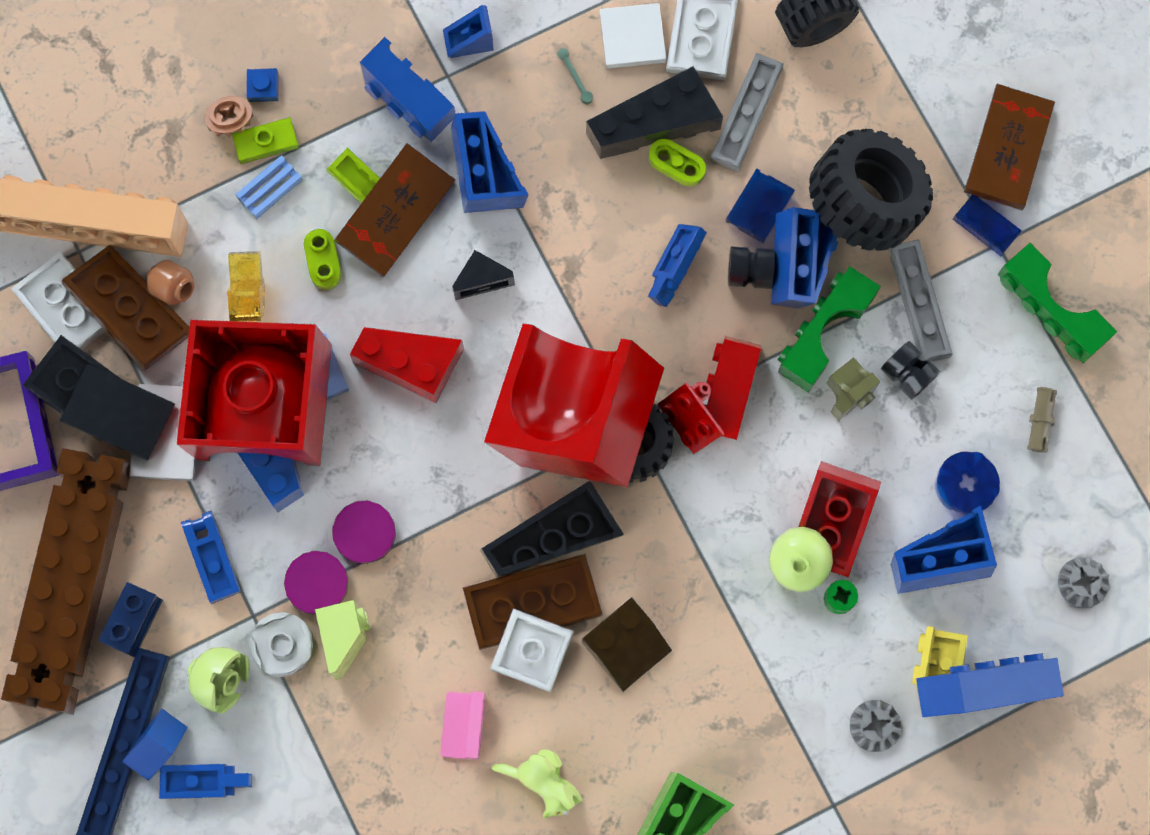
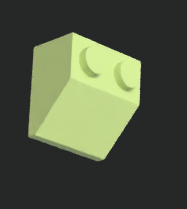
M354 600L315 609L328 671L336 680L344 677L367 640L365 631L370 630L367 612H364L363 607L359 608Z

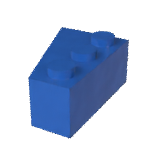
M792 207L776 213L775 264L771 305L802 308L817 302L829 269L827 267L832 252L837 248L838 241L837 237L832 234L833 230L828 225L826 227L820 221L821 215L815 213V210Z

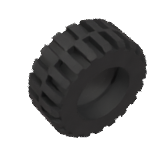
M873 129L848 131L833 142L810 173L809 193L810 198L814 199L812 206L815 213L821 215L820 221L825 227L828 225L833 230V235L837 238H844L846 243L853 247L859 245L861 249L873 251L874 248L876 251L895 248L921 224L931 210L933 188H930L932 185L930 175L925 173L926 166L923 161L915 157L916 152L911 147L906 148L902 144V140L897 137L891 138L888 136V133L883 131L875 133ZM858 179L873 186L884 201L875 198L867 192Z

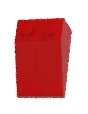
M821 461L798 527H806L819 532L832 548L833 565L831 572L849 578L880 489L881 481Z

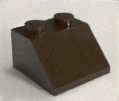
M632 597L582 638V644L623 692L672 651L653 621Z

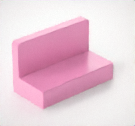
M471 691V694L448 692L446 694L440 753L442 757L479 760L485 693Z

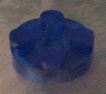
M959 452L947 458L939 468L935 480V490L940 502L946 508L962 513V515H967L979 506L984 511L993 503L1000 492V479L993 463L982 453ZM967 475L968 478L974 479L973 491H969L967 487H960L959 483L963 481L962 476Z

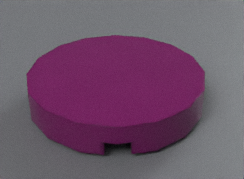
M367 500L355 501L345 506L335 518L332 534L339 553L347 560L358 564H368L378 561L388 554L396 538V529L390 513L380 504Z
M311 551L303 553L292 561L286 571L284 580L286 596L294 607L306 614L312 615L316 614L315 609L340 604L347 595L348 590L346 569L336 557L327 552Z

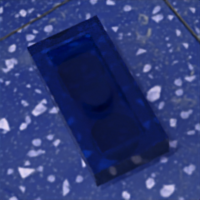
M974 195L970 196L953 218L956 223L1000 257L1022 231Z

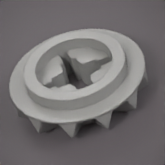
M1076 557L1068 561L1060 570L1058 576L1059 591L1068 603L1076 607H1093L1104 600L1110 589L1109 574L1106 573L1101 563L1092 560L1091 557ZM1081 572L1084 573L1085 578L1091 577V579H1096L1088 585L1089 591L1085 590L1084 586H1072L1081 578Z
M870 700L860 704L853 711L850 718L849 726L852 738L861 748L870 752H882L896 744L902 732L901 717L892 705L882 700ZM871 712L877 721L883 720L884 722L888 720V723L880 729L881 740L875 730L863 731V728L872 723Z

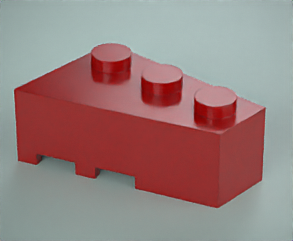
M364 327L350 352V357L353 364L437 403L464 351V346L461 339Z
M725 336L723 344L716 343L712 361L718 362L715 374H708L706 383L710 385L711 394L707 405L704 404V406L725 433L722 436L737 440L761 352V345Z

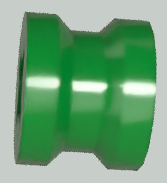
M836 580L830 584L824 593V605L834 614H846L857 603L858 591L850 581Z

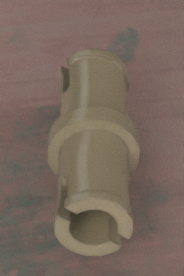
M1047 387L1037 388L1034 414H1031L1029 419L1032 426L1027 446L1028 450L1039 453L1048 452L1050 428L1055 424V418L1052 416L1057 390Z

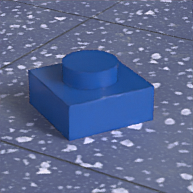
M277 68L247 69L246 98L248 102L278 101Z

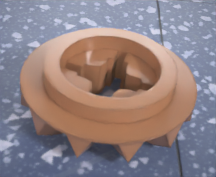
M226 96L214 101L207 108L204 120L208 130L213 131L217 137L223 133L230 137L232 132L242 133V127L250 126V118L254 115L252 107L246 99L239 96ZM233 114L235 116L234 119L229 118L227 119V121L224 120L225 117H231Z

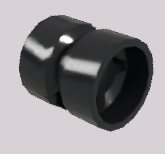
M731 246L728 264V286L746 287L748 283H752L754 288L772 289L775 250L757 248L754 252H750L748 247Z
M908 341L884 363L881 370L892 381L898 380L900 382L899 388L913 400L941 371L929 359L922 360V352Z

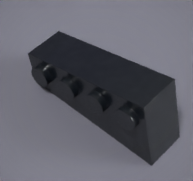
M694 66L587 120L586 135L599 158L603 159L639 150L640 147L652 145L659 139L672 140L680 137L685 139L696 136L697 133L721 130L723 115Z

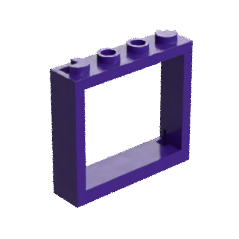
M27 351L0 357V373L14 369L18 370L38 464L0 473V491L60 476L56 473L58 464L44 402L22 386L36 368L34 358Z

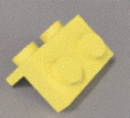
M927 626L926 634L921 633L919 637L918 653H922L921 665H915L912 684L917 685L916 678L950 673L949 667L964 665L968 635L935 630L934 627Z

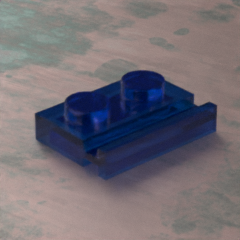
M756 168L725 222L733 224L740 231L764 244L775 226L776 213L784 211L794 195L795 189L770 175L767 176L761 173V170Z

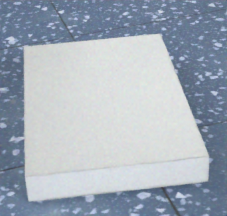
M677 0L666 72L679 74L694 66L700 77L725 81L738 0Z
M59 251L12 287L11 290L54 342L62 335L83 350L106 332V330L62 285V279L76 269L63 253Z
M139 384L140 388L175 403V406L149 460L146 461L132 455L130 477L194 481L196 459L177 445L183 386Z

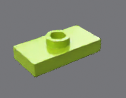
M290 117L242 130V133H232L240 164L299 148Z
M348 147L326 169V172L359 203L363 202L380 179Z

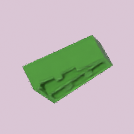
M670 772L637 835H703L734 804L676 772Z

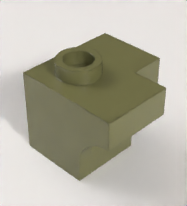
M854 357L830 375L826 383L836 397V404H834L831 413L838 421L857 406L862 410L876 398L873 393L880 383V380L874 373L865 370Z

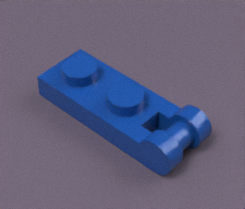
M212 511L203 513L202 517L196 520L187 519L182 521L181 525L209 602L213 604L242 593ZM207 529L209 536L198 540L197 532Z

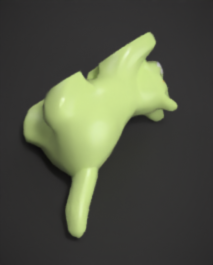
M540 750L537 754L531 755L518 768L504 763L492 766L493 771L519 779L523 785L539 794L545 802L546 809L543 813V818L545 819L550 816L567 815L570 809L574 807V804L578 805L582 802V797L575 786L560 777L559 772L562 762L559 756L550 750Z

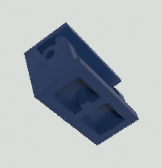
M127 582L98 641L135 657L137 648L141 647L163 599L152 592Z

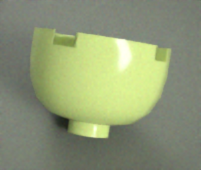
M806 527L790 528L772 544L769 555L770 570L776 581L786 589L796 592L811 591L822 585L830 575L833 565L832 548L816 530Z
M228 647L210 648L199 655L198 658L191 662L188 668L189 690L194 700L207 710L220 714L231 709L241 693H235L240 680L242 679L244 682H247L250 664L248 657Z

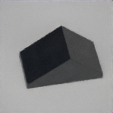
M474 250L452 286L455 301L515 286L514 274L512 270Z

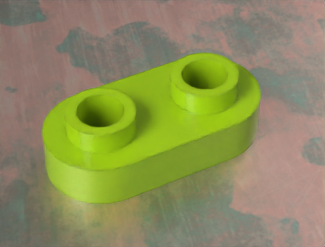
M659 139L651 145L649 149V162L654 169L684 186L692 187L702 182L705 177L706 165L700 156L669 139ZM660 154H667L669 159L662 161L658 156ZM686 169H693L695 174L688 176L684 171Z
M315 229L306 235L303 243L310 278L318 289L332 290L338 286L342 277L335 241H333V236L328 231ZM316 240L324 241L321 247L313 246ZM324 268L330 269V273L327 276H321L319 273Z

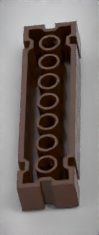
M62 448L56 473L63 477L61 486L53 485L10 660L18 665L15 675L7 674L1 700L34 708L37 706V701L40 700L39 707L74 715L79 689L72 687L74 676L83 677L124 504L117 496L119 490L127 491L130 479L131 465L125 459L100 455L98 462H95L96 460L87 452ZM92 483L95 484L94 489H89L88 492L85 491L87 486H91ZM42 672H50L49 678L40 679Z

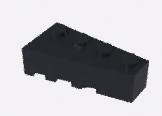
M588 481L484 546L480 552L495 576L500 577L619 538L624 533L591 481Z

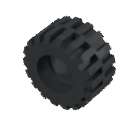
M782 0L777 5L775 14L791 45L801 48L813 46L834 37L853 22L860 9L855 0Z
M655 403L646 426V430L653 439V444L648 452L637 456L630 483H633L634 479H639L640 482L647 481L649 476L655 477L661 468H665L668 459L671 457L674 444L673 426L669 424V417L666 412L662 414L660 407Z

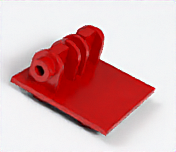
M686 382L657 403L662 410V414L666 412L669 417L668 422L672 424L680 435L682 443L691 450L693 455L725 434L702 403L711 394L710 385L705 382H697L693 386Z

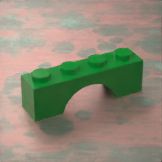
M1030 242L1001 268L997 274L1000 277V282L1006 290L1015 292L1022 300L1023 307L1030 314H1036L1044 322L1043 326L1051 336L1058 337L1066 345L1065 349L1071 357L1076 360L1079 359L1084 364L1117 331L1096 309L1083 313L1071 312L1062 308L1053 300L1047 286V276L1052 264Z
M849 266L844 274L840 271L837 273L829 285L833 290L828 298L821 296L812 310L816 314L810 323L806 320L802 323L795 334L799 339L793 348L787 345L778 358V361L781 362L778 373L808 393L829 363V359L821 345V331L823 328L839 318L850 317L860 319L881 287L851 266Z

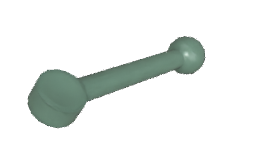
M561 48L557 55L565 62L581 92V102L590 104L593 99L592 93L586 91L569 59V51Z

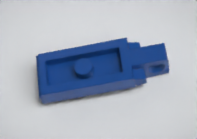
M678 224L652 274L655 280L648 297L657 305L667 307L675 296L674 291L679 288L707 234L702 227Z
M227 764L163 765L160 768L159 799L226 798L227 796L235 795V788L252 787V774L235 773V766H227Z

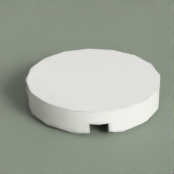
M280 612L270 614L257 623L250 636L249 648L250 655L256 666L264 672L277 677L291 676L302 670L310 661L314 649L313 634L308 625L299 617L290 613Z

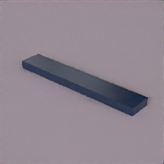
M137 648L76 835H113L134 771L122 761L148 727L170 660L169 656Z

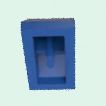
M486 5L479 6L443 29L447 56L450 58L494 51L492 30Z
M161 708L122 762L149 781L172 756L188 727Z

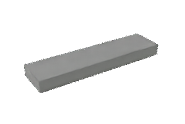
M758 53L755 54L712 153L711 162L736 172L739 171L784 63Z
M920 240L904 242L895 248H889L888 251L915 345L922 352L921 359H929L933 362L950 358L953 355Z

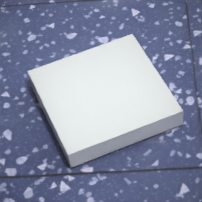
M659 3L600 9L606 69L666 63Z
M513 608L490 670L551 692L573 631Z

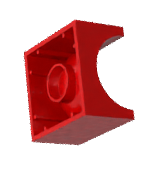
M190 320L177 445L198 461H210L211 455L220 453H257L294 459L308 466H320L332 344L316 324Z
M523 323L484 443L520 467L628 487L664 367L633 340L621 338L617 351H602L566 342L545 333L534 325Z

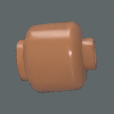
M171 260L159 262L151 267L147 274L149 293L167 304L177 305L185 302L193 293L194 282L191 272Z

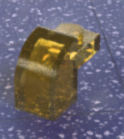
M261 251L229 252L230 287L227 291L229 321H261L265 308V280L262 275Z

